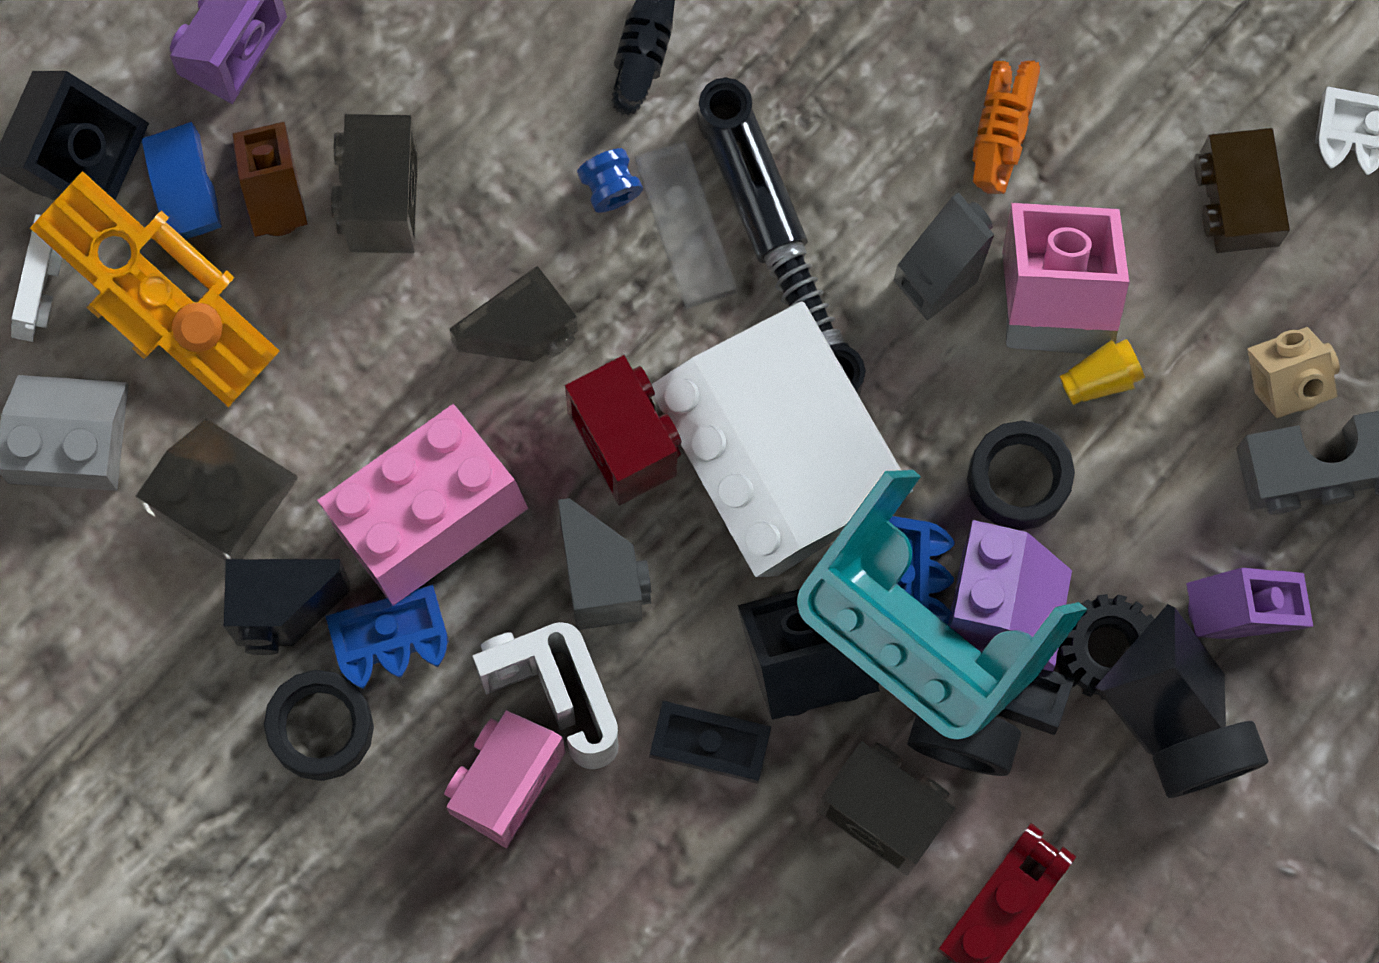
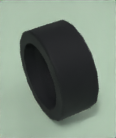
M1024 420L1004 423L987 433L974 450L967 474L970 498L981 515L998 526L1015 530L1037 528L1054 518L1066 502L1072 491L1075 469L1070 450L1061 437L1046 426ZM1021 444L1034 447L1044 454L1050 463L1053 474L1051 489L1045 498L1038 503L1025 507L1009 505L998 498L990 487L988 477L990 462L999 451L1007 446Z
M313 670L296 674L277 688L267 704L264 730L268 746L284 768L301 778L325 781L344 776L360 764L371 746L374 723L370 706L356 685L338 673ZM316 693L330 694L343 701L350 711L353 723L351 736L345 746L334 755L320 759L306 757L295 750L288 740L286 731L288 714L295 703L307 695Z
M916 714L907 744L913 750L945 764L981 774L1007 776L1012 768L1021 731L1005 720L995 717L977 734L963 739H951L940 734Z
M1253 721L1236 723L1198 735L1165 748L1152 757L1168 798L1186 795L1229 781L1257 770L1269 762Z

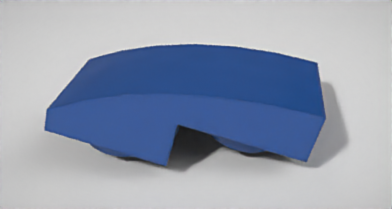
M189 122L142 138L158 211L162 210L169 217L166 222L185 240L222 228L215 187L206 173L200 134L194 124Z

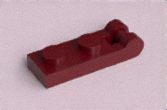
M1030 823L937 951L953 963H1000L1077 856L1063 846L1060 850L1055 848L1042 838L1044 832ZM1028 855L1046 868L1037 881L1019 868Z

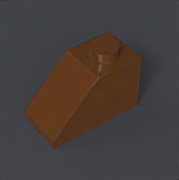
M285 121L232 133L239 181L254 236L266 234L270 236H283L293 232L297 227L308 225Z

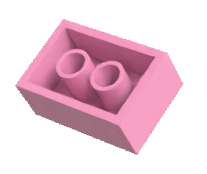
M454 403L317 500L336 532L393 606L528 509L515 479Z

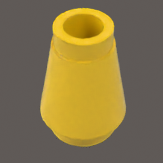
M1125 339L1116 344L1113 340H1110L1069 369L1068 372L1060 375L1059 378L1071 404L1075 405L1081 401L1085 402L1135 389L1134 383L1144 379L1145 375L1131 344Z

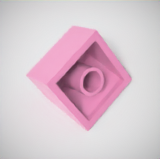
M506 710L499 722L491 718L484 726L474 745L475 748L480 750L479 755L469 770L463 766L457 770L448 784L444 795L451 799L446 806L449 814L507 849L565 755L563 737Z

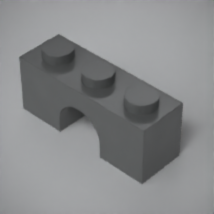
M1379 411L1353 415L1344 425L1342 432L1346 444V456L1343 461L1337 463L1322 462L1309 453L1303 441L1300 425L1246 435L1236 447L1250 510L1267 508L1269 515H1278L1301 508L1300 501L1321 498L1322 505L1338 504L1355 498V491L1374 488L1375 494L1379 495Z

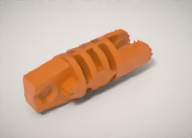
M995 61L993 63L984 101L985 108L982 110L972 161L975 163L973 183L987 194H1005L1013 167L1018 164L1022 152L1021 144L1024 143L1029 122L1028 116L1031 113L1040 74L1039 62L1024 61L1021 62V65H1018L1019 68L1014 79L1012 92L1010 85L1012 84L1013 71H1011L1009 62Z

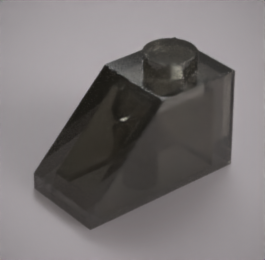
M538 266L449 328L452 344L458 352L535 362L545 354L549 358L559 355L574 342L575 337L573 334L578 331L577 316Z

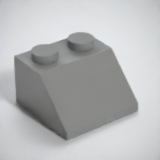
M18 375L1 414L0 475L8 484L117 491L128 383Z

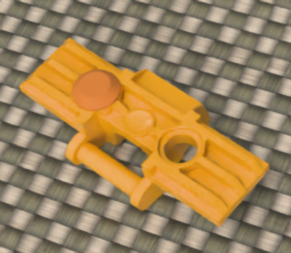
M82 171L35 221L30 229L100 291L86 308L98 319L103 316L134 344L131 349L141 358L145 359L160 345L229 407L280 352L277 347L219 296L235 277L228 270L224 273L219 271L166 222L169 217L162 210L144 227ZM107 237H121L130 245V259L122 268H108L99 260V245ZM150 238L208 289L198 301L193 302L141 255L140 249Z

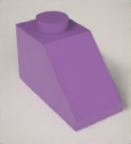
M1238 568L1186 583L1189 595L1188 613L1194 625L1195 635L1198 638L1232 639L1313 627L1304 573Z

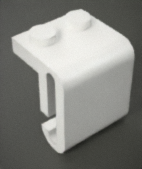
M558 622L515 639L511 632L504 633L483 642L480 645L482 652L472 655L486 695L538 674L559 729L563 730L576 724L572 702L553 657V654L556 652L564 653L567 656L600 739L598 744H591L586 740L583 731L567 737L569 754L578 765L587 769L602 768L614 760L619 747L617 722L583 637L576 627L568 623Z

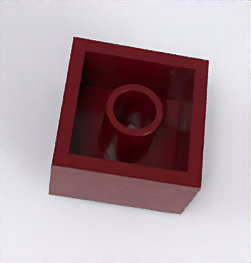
M622 355L565 385L567 413L618 506L677 476V458L681 456L678 445L682 441L669 415L666 413L659 417L656 413L655 405L651 398L655 396V391L641 366L632 369L625 355Z

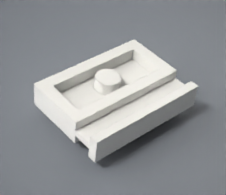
M35 215L34 223L41 215ZM33 231L31 232L11 319V337L33 342L36 326L47 328L53 296L44 294L48 275L59 276L63 260L55 250Z

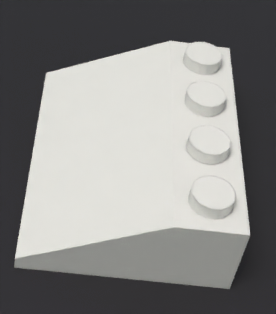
M799 302L692 357L652 384L655 391V400L663 414L667 413L673 421L680 435L682 448L755 577L778 576L833 542L885 471L901 470L805 302Z

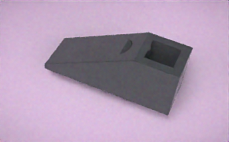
M959 192L951 197L897 264L893 279L927 321L978 282L994 237V233L991 231L993 224L987 213L976 202L972 201L968 204Z

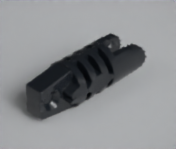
M635 0L630 12L627 13L614 60V66L617 68L618 73L613 88L615 92L612 93L613 98L611 100L614 103L613 108H616V112H620L621 116L623 114H627V116L630 113L635 114L636 110L641 108L640 105H642L643 101L646 100L652 80L660 77L673 29L675 0Z

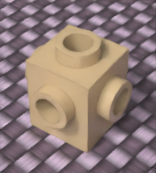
M1308 327L1283 332L1275 339L1247 348L1255 394L1277 419L1297 411L1310 410L1319 403L1337 397L1334 375L1340 372V365L1336 352L1330 343L1323 344Z

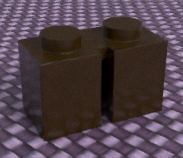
M1273 128L1209 134L1200 153L1195 155L1194 170L1198 186L1205 185L1207 197H1210V204L1203 206L1202 219L1205 235L1207 237H1214L1216 253L1280 247L1289 233L1290 227Z

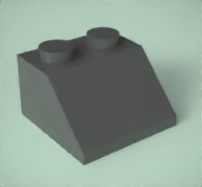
M570 498L559 499L561 529L576 628L583 630L642 621V605L651 604L650 593H652L647 560L636 561L634 545Z

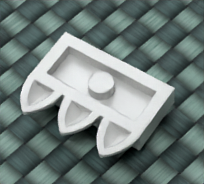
M1326 87L1322 94L1315 143L1319 144L1321 155L1330 169L1340 164L1350 150L1355 151L1357 161L1366 175H1370L1379 168V96Z

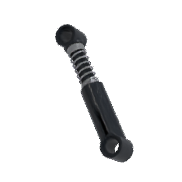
M727 77L715 79L708 83L700 94L698 102L699 130L711 146L757 259L760 263L768 265L767 268L771 270V277L778 279L775 288L784 293L781 299L782 303L791 307L799 302H805L843 370L850 376L852 386L858 396H860L866 373L864 361L857 351L844 342L842 334H840L841 331L833 329L831 323L835 318L828 317L826 309L829 307V304H823L820 298L824 291L817 290L815 282H817L818 278L812 277L809 272L812 264H806L804 260L807 253L804 246L808 243V239L752 109L751 93L744 84L736 79ZM727 104L736 108L738 115L729 120H722L714 116L711 111L718 105ZM737 142L740 143V146H741V148H742V150H743V153H744V155H745V157H746V160H747V162H748V165H749V167H750V169H751V172H752V174H753V176H754V179H755L754 181H752V179H751V176H750V174H749V172H748V169H747V167H746V165H745V162H744V160H743V157H742V155H741V153H740V150H739V148H738V146H737Z

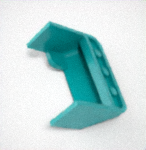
M914 470L885 471L801 586L797 598L798 610L802 619L811 628L940 734L951 739L970 737L980 732L1038 676L1087 611V608L1079 602L1057 606L1052 610L1033 637L1019 630L1005 631L996 635L981 653L897 585L911 564L912 548L906 535L890 523L889 520L921 476Z

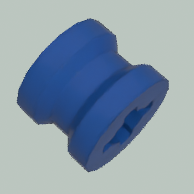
M617 148L600 153L587 160L577 170L581 183L588 185L591 189L592 196L590 202L595 212H608L633 201L643 191L639 178L632 176L628 169L630 159L625 149Z

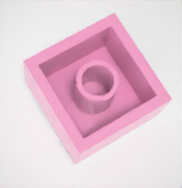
M1011 203L1002 251L1009 325L1118 331L1129 286L1120 209Z

